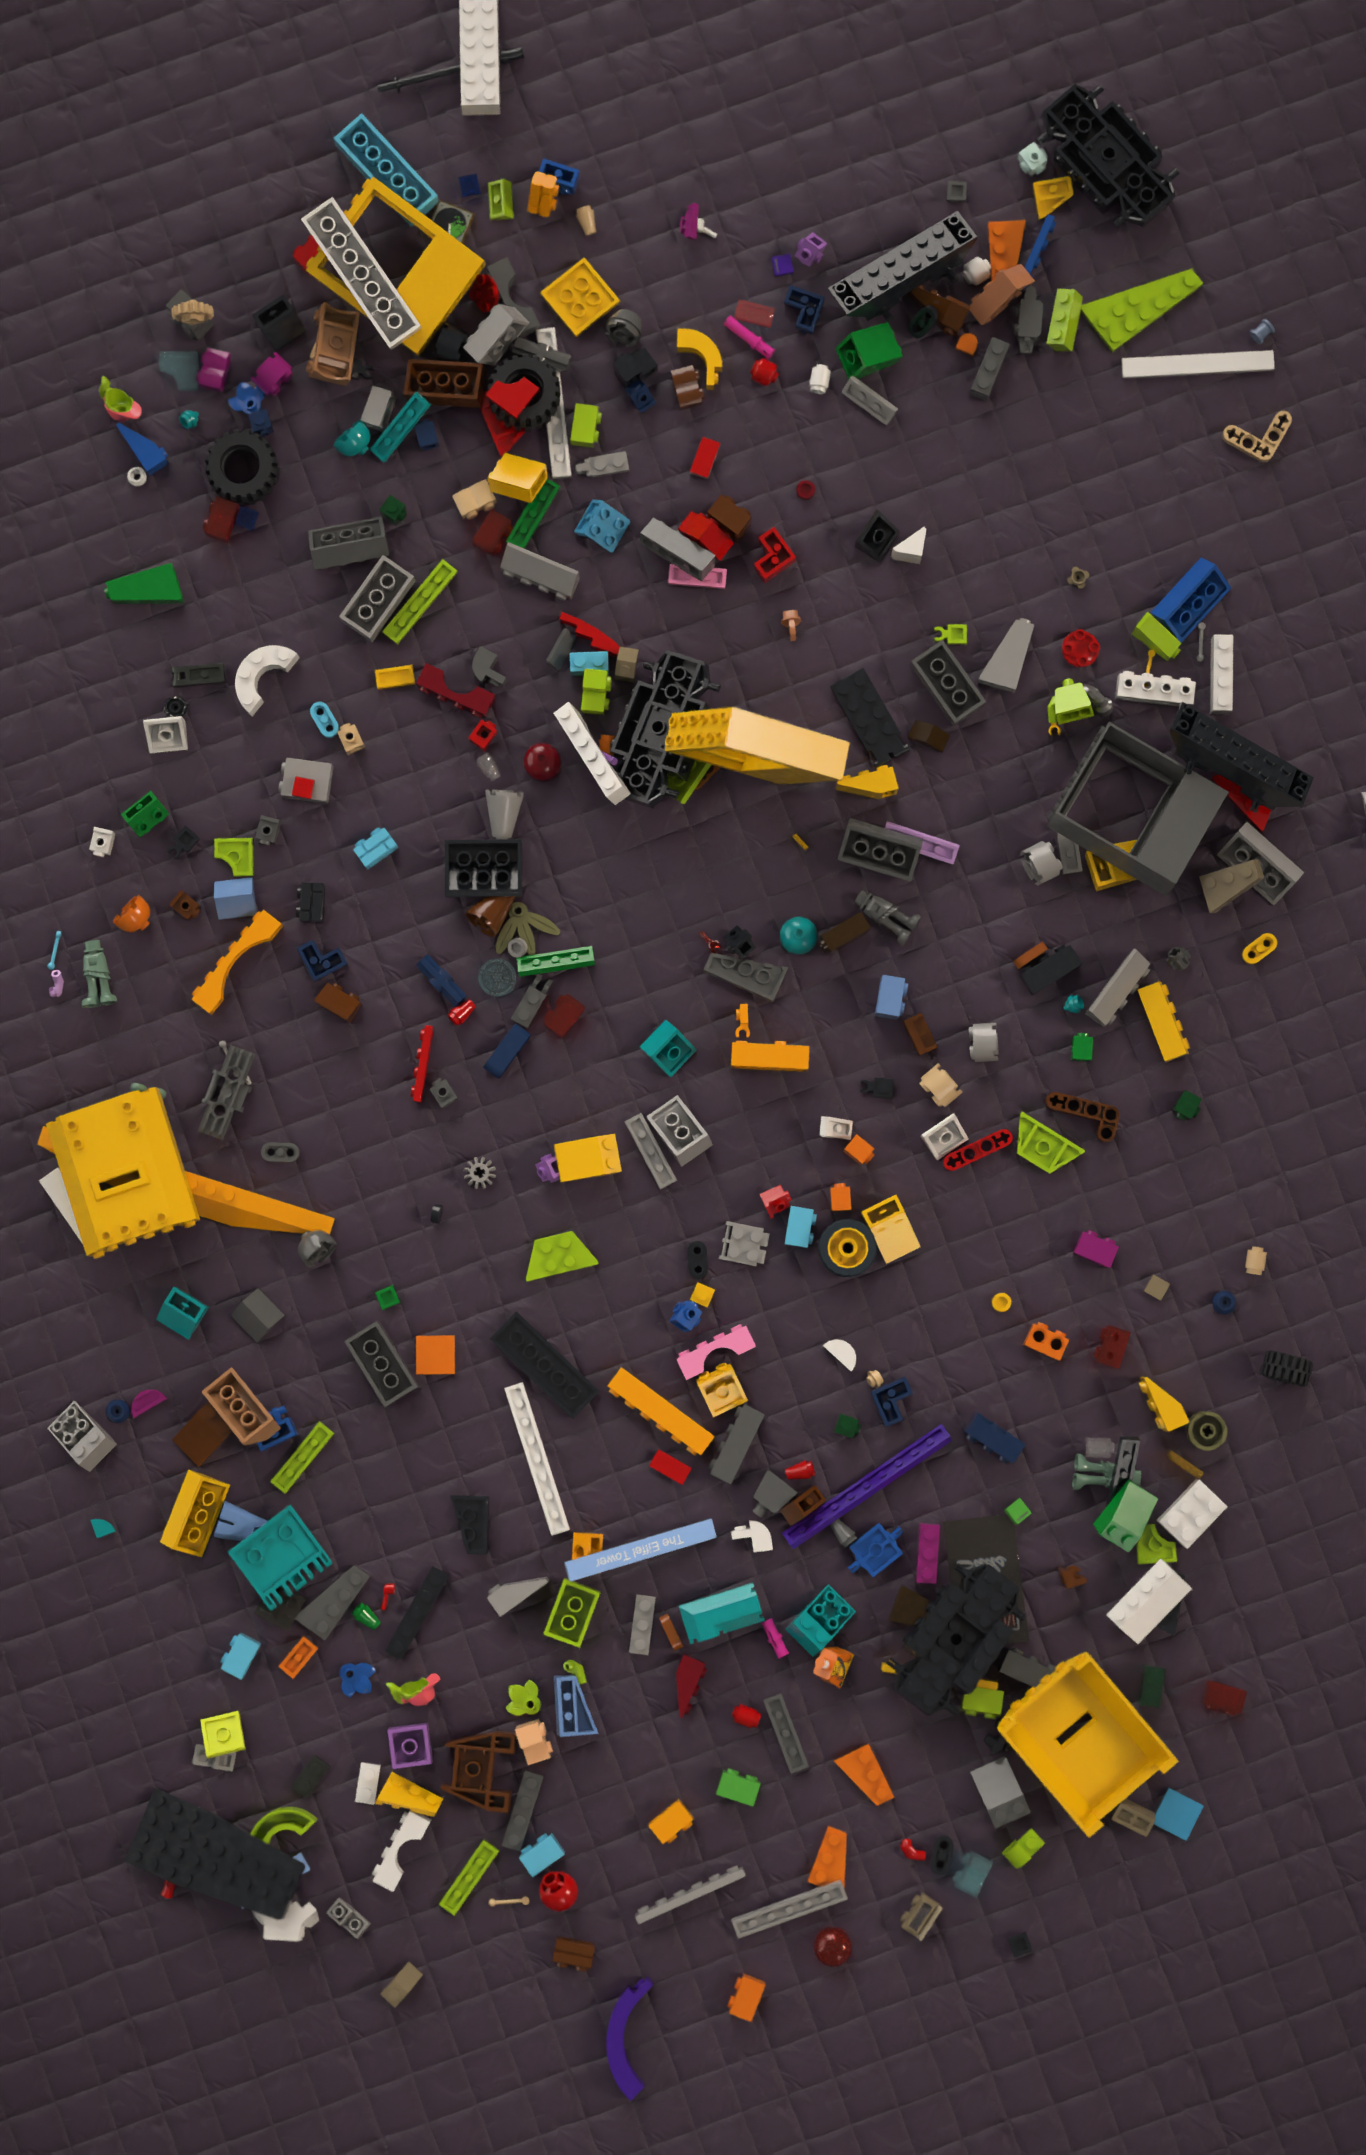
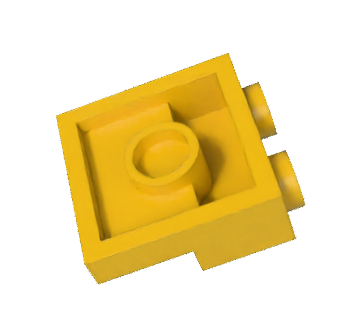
M721 1363L716 1367L715 1371L711 1373L708 1371L699 1374V1378L696 1379L713 1417L748 1401L731 1364Z

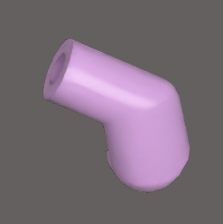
M53 970L51 976L55 987H50L49 993L51 997H59L63 991L64 980L59 970Z

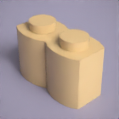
M486 479L452 496L463 519H472L478 515L477 512L480 510L488 511L494 508V504L497 503L493 492H490V486Z

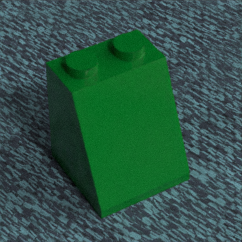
M888 322L851 332L835 348L848 379L852 376L860 379L895 364L903 357L901 348L897 344L894 332Z

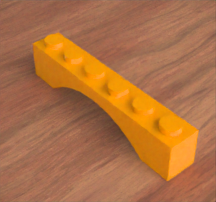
M264 909L262 912L258 911L252 918L254 922L250 927L246 926L240 933L242 937L238 942L234 941L228 948L230 952L226 957L222 956L216 963L218 967L214 972L210 971L204 978L205 983L201 987L198 986L192 993V1000L212 1015L224 1001L226 978L235 961L250 948L263 942L272 941L283 927L278 920Z

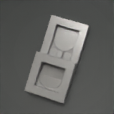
M196 1744L192 1763L233 1772L237 1752L208 1759L205 1746Z

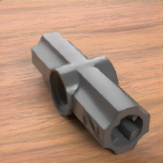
M519 337L515 341L512 351L513 354L523 357V354H529V358H533L534 355L538 356L539 361L545 360L549 363V367L563 372L568 370L571 361L570 355L553 350L547 344L540 342L536 344Z

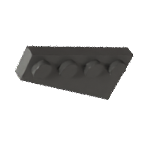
M711 953L703 972L773 1003L789 967L773 966V964L757 963L752 960H741L731 956Z
M356 1565L352 1566L296 1615L294 1619L326 1640L370 1575Z

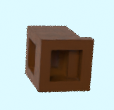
M182 890L169 904L188 921L191 918L194 920L200 913L199 909L201 906ZM184 903H189L188 909H183Z

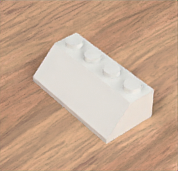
M1160 1559L1109 1611L1107 1616L1132 1640L1139 1644L1192 1588L1165 1561Z

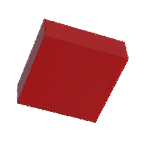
M296 776L292 796L311 799L315 780Z

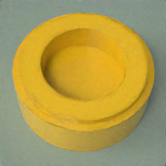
M998 1293L992 1298V1307L998 1312H1005L1011 1306V1299L1005 1293Z

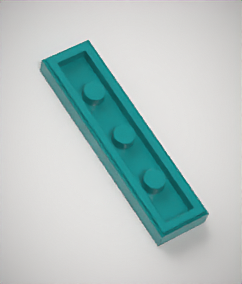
M415 392L370 450L382 462H386L431 404L418 392Z

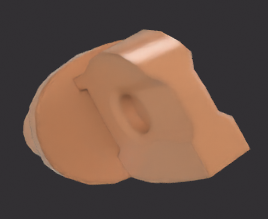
M797 610L784 611L783 619L781 620L783 626L789 627L790 641H796L795 626L801 622Z

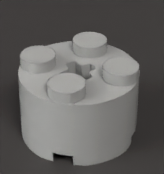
M1041 841L1020 852V856L1024 855V860H1022L1023 867L1029 878L1037 881L1035 883L1037 886L1058 876L1060 870L1063 869L1060 860L1056 859L1053 854L1054 848L1050 842L1045 843Z
M996 1023L973 1024V1027H969V1038L973 1041V1046H970L971 1060L975 1059V1062L998 1061V1056H995L998 1054V1034L996 1029H993L997 1028Z

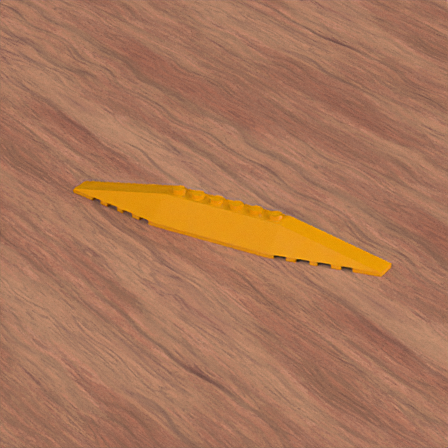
M43 1126L37 1144L55 1154L48 1129ZM137 1170L104 1182L116 1187L140 1179V1175ZM185 1171L198 1214L201 1217L235 1227L299 1234L314 1230H322L329 1235L331 1233L335 1218Z

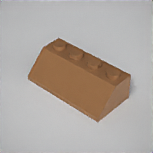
M232 1367L201 1391L243 1445L266 1441L281 1429Z

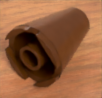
M484 897L469 908L465 916L474 927L478 925L482 928L481 932L483 934L495 937L515 897Z

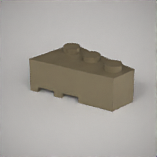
M1250 860L1199 876L1209 913H1217L1221 908L1264 879L1259 860Z

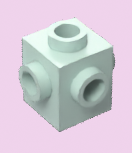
M1035 142L1019 152L1017 159L1020 162L1021 169L1032 176L1035 173L1038 175L1046 169L1048 156L1042 148L1039 149Z

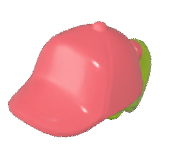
M102 376L99 394L104 400L107 413L118 422L138 419L142 412L140 405L124 391L110 388L109 380Z
M434 1673L426 1679L421 1678L419 1681L407 1682L401 1687L390 1682L386 1683V1686L390 1689L397 1703L423 1706L434 1699L435 1690L433 1686L440 1680V1677Z

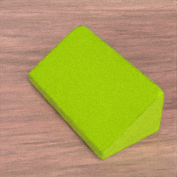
M505 179L489 182L490 220L512 219L511 182Z

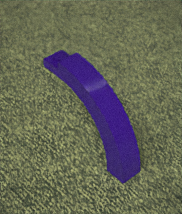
M648 1976L645 1980L641 1978L635 1984V1990L628 1985L622 1992L611 2013L607 2031L606 2046L609 2066L618 2086L630 2101L644 2088V2082L638 2077L628 2061L624 2047V2029L628 2016L635 2004L653 1986V1981Z

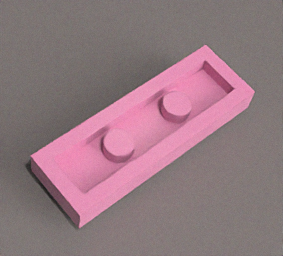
M670 564L668 584L725 589L727 569L713 568L701 582L674 564Z

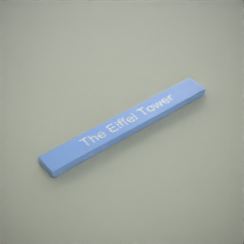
M707 1519L564 1562L568 1579L571 1582L717 1537L712 1519Z

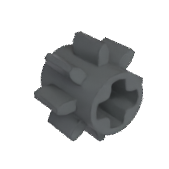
M1174 947L1168 952L1169 958L1166 959L1169 967H1172L1173 970L1187 968L1190 963L1188 959L1191 958L1188 950H1185L1184 947Z

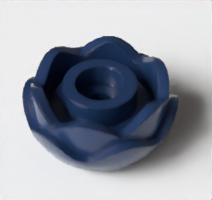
M1220 1291L1212 1299L1213 1309L1222 1315L1230 1314L1236 1308V1298L1231 1292Z
M112 1400L106 1407V1416L113 1423H123L130 1415L128 1404L124 1400Z

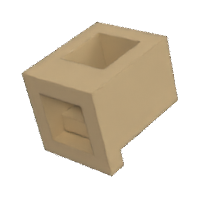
M347 723L340 727V731L337 733L348 755L365 748L355 724L351 726L350 723ZM348 734H353L351 740L346 739Z

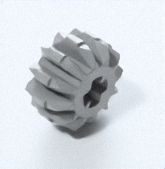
M474 1157V1165L470 1161L467 1162L471 1169L464 1168L465 1172H470V1174L464 1176V1179L472 1178L468 1182L469 1186L476 1182L475 1189L479 1188V1183L485 1189L486 1181L490 1185L493 1184L489 1177L496 1178L495 1174H490L496 1168H488L492 1164L491 1160L484 1164L485 1157L481 1158L480 1163L478 1158ZM476 1169L485 1170L482 1178L478 1175L475 1176V1172H478Z

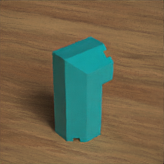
M753 1582L679 1605L690 1644L694 1643L693 1639L696 1638L697 1642L717 1637L720 1635L719 1631L723 1630V1633H727L765 1621L763 1616L759 1617L762 1614L756 1590H751L754 1587Z

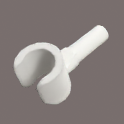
M698 218L697 232H704L716 238L717 234L703 227L704 220Z

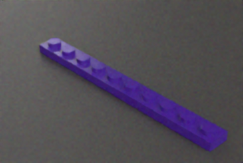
M940 1424L782 1534L792 1549H795L950 1443L953 1439L943 1425Z

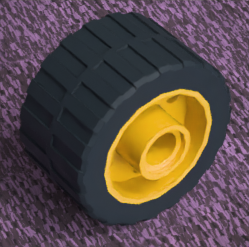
M854 1219L836 1221L824 1230L819 1239V1258L823 1266L836 1276L854 1277L860 1275L875 1260L874 1258L877 1253L875 1236L860 1221H855ZM844 1243H849L852 1246L851 1253L847 1254L842 1250Z

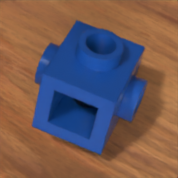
M684 1301L674 1307V1314L669 1322L681 1331L688 1332L699 1324L702 1311L698 1309L699 1306L696 1303Z

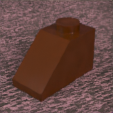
M814 1485L786 1504L780 1511L791 1526L824 1503L826 1499L817 1486Z

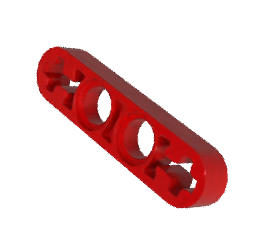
M1001 1129L954 1151L943 1159V1166L948 1171H955L1002 1149L1012 1142V1133L1007 1129ZM1000 1133L1008 1134L1007 1143L1000 1141L997 1143L999 1147L996 1148L995 1142L991 1137L995 1136L996 1140L1001 1137ZM983 1141H989L992 1144L990 1151L982 1150L981 1143ZM966 1149L974 1151L973 1159L968 1160L964 1157ZM960 1152L961 1159L965 1163L961 1164V1161L955 1163L954 1168L951 1165L948 1166V1158L956 1159L958 1158L956 1153Z

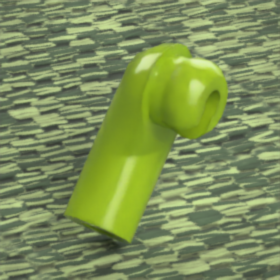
M573 1660L564 1662V1670L575 1675L579 1685L587 1683L581 1664Z

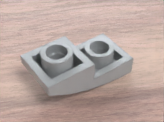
M338 1898L326 1912L356 1939H359L371 1924L341 1898Z

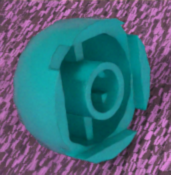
M361 419L352 424L353 428L351 427L344 431L334 442L333 446L342 455L353 457L359 454L361 456L369 449L367 444L370 441V432Z
M802 916L787 920L782 925L780 931V942L783 948L789 953L796 955L810 952L818 939L814 923Z

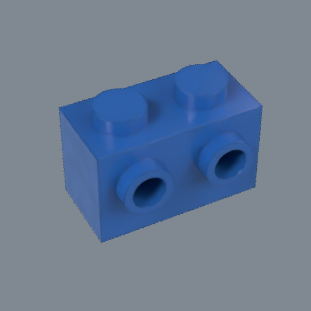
M543 158L539 172L545 173V175L556 176V185L559 186L560 193L574 195L580 179L579 170Z

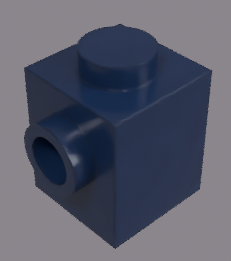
M266 408L248 414L254 433L264 437L274 432Z

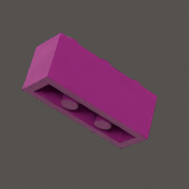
M919 1523L915 1577L917 1583L936 1584L939 1524Z

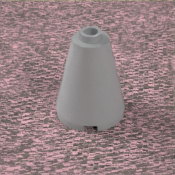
M486 790L485 795L492 836L496 837V839L511 838L524 792L519 791L517 795V793L511 790H492V793L490 790Z

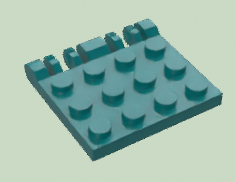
M288 1505L227 1552L270 1611L277 1607L270 1597V1593L279 1604L283 1602L282 1597L275 1590L280 1585L285 1594L290 1597L293 1593L285 1583L287 1580L296 1592L307 1584V1581L299 1572L301 1569L310 1580L314 1578L313 1573L306 1566L310 1562L313 1563L315 1569L320 1573L324 1569L317 1561V1557L325 1568L333 1564L291 1505Z

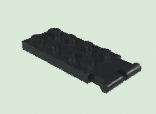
M864 668L830 686L867 753L871 751L876 759L873 762L876 768L892 761L889 756L890 753L897 758L910 751L907 744L903 745L898 737L901 735V732Z

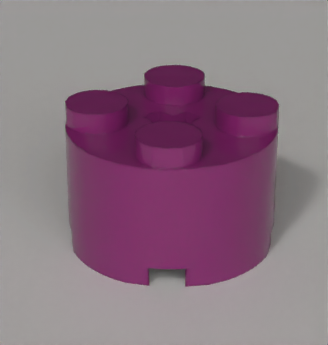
M277 352L273 353L274 358L268 357L256 370L258 374L256 378L251 377V381L267 396L272 395L273 397L281 390L280 385L283 382H289L294 376L292 374L293 367Z

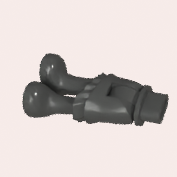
M863 890L854 901L855 904L860 906V910L871 918L874 923L882 924L896 934L898 937L897 942L901 947L912 933L890 920L889 917L892 916L912 931H914L922 918L918 914L912 917L898 911L900 906H894V903H890L872 893L868 894Z

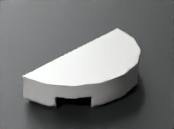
M835 1339L823 1345L850 1371L853 1370L856 1363V1354L849 1343L844 1340Z

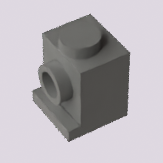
M263 815L260 816L255 837L259 840L260 844L270 846V843L276 844L281 821ZM265 828H270L269 834H264Z
M439 1078L431 1083L432 1088H430V1091L442 1109L459 1099L446 1079L442 1081ZM444 1088L446 1094L440 1095L439 1090Z

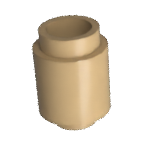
M1252 1246V1250L1248 1249L1245 1268H1247L1246 1273L1262 1275L1267 1252H1263L1264 1248Z

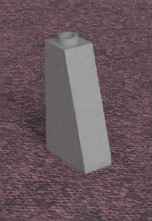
M1024 618L1015 620L981 673L978 683L1012 693L1015 692L1034 628V624H1031L1030 620Z

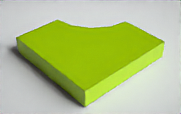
M253 838L214 839V858L227 862L233 870L234 877H254Z
M1147 1524L1141 1538L1136 1543L1137 1564L1157 1563L1160 1559L1166 1563L1177 1562L1176 1542L1161 1538L1155 1524Z

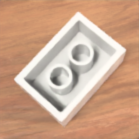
M1195 1479L1156 1521L1184 1548L1188 1549L1227 1506L1202 1481Z

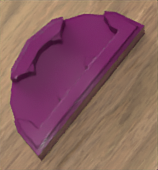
M692 203L687 207L689 210L686 212L685 217H681L680 232L686 238L696 240L699 205Z
M147 1389L135 1396L132 1403L131 1413L133 1419L168 1398L158 1390Z

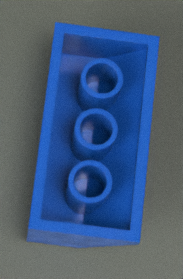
M1201 557L1150 613L1182 643L1227 594L1231 586L1216 564Z

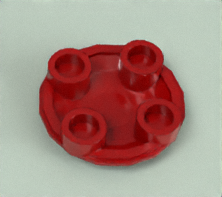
M488 274L477 275L473 289L470 290L471 300L475 301L483 313L490 312L497 305L499 299L497 284Z
M1082 629L1071 632L1062 643L1063 657L1074 667L1083 668L1090 666L1099 655L1100 644L1092 634Z

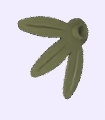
M515 902L509 909L511 918L505 923L498 936L496 953L501 954L507 948L516 928H518L519 937L527 943V953L529 955H535V941L529 924L553 935H559L560 930L549 919L528 912L525 904ZM520 908L522 912L515 914V909Z

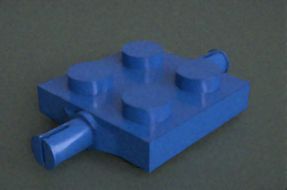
M877 1523L852 1543L849 1548L856 1557V1561L848 1567L852 1574L862 1566L874 1577L901 1556L903 1552L897 1546L895 1539L904 1533L903 1530L898 1527L892 1533L884 1530L880 1523Z

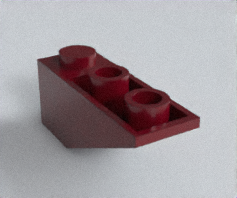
M685 1653L676 1671L679 1715L681 1718H683L684 1714L688 1715L692 1706L689 1701L692 1696L696 1697L700 1687L697 1685L699 1678L703 1679L707 1668L704 1667L705 1662Z

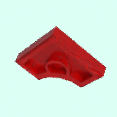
M525 377L512 384L502 383L497 380L487 392L486 397L517 419L537 394L539 388Z

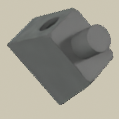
M768 1469L753 1495L758 1504L752 1511L760 1518L768 1509L775 1514L797 1494V1491Z

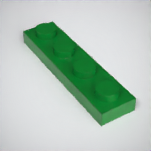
M549 479L545 481L532 503L527 504L507 538V544L509 542L525 549L558 493L560 485Z
M592 946L516 957L519 977L595 965Z

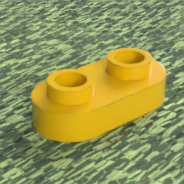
M1265 933L1245 947L1242 951L1244 962L1251 965L1256 964L1271 953L1277 946L1276 937L1270 933ZM1264 940L1269 941V947L1264 946ZM1253 952L1254 958H1250L1248 953Z

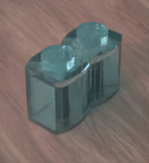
M971 1850L969 1854L965 1853L961 1862L964 1864L961 1871L957 1870L953 1881L956 1888L977 1897L992 1867L993 1861Z

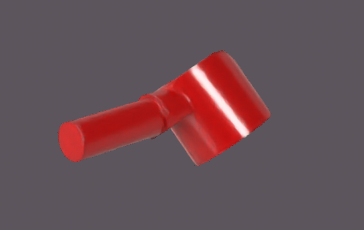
M387 1583L383 1588L384 1598L381 1610H386L388 1594H395L394 1583Z

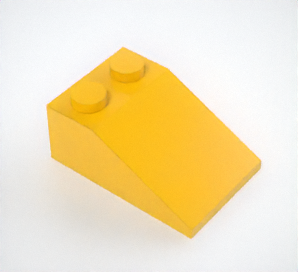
M615 1134L554 1144L560 1182L622 1172Z

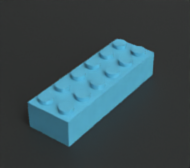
M362 113L334 137L335 145L366 179L369 178L371 180L372 177H375L424 215L439 203L437 194ZM399 214L410 225V227L414 225L401 214Z

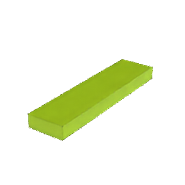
M319 1421L270 1482L286 1494L335 1433Z
M483 1839L439 1905L455 1916L500 1850Z

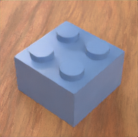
M882 975L875 1016L895 1020L899 1018V1015L902 1016L905 1008L902 997L906 996L908 989L905 978Z

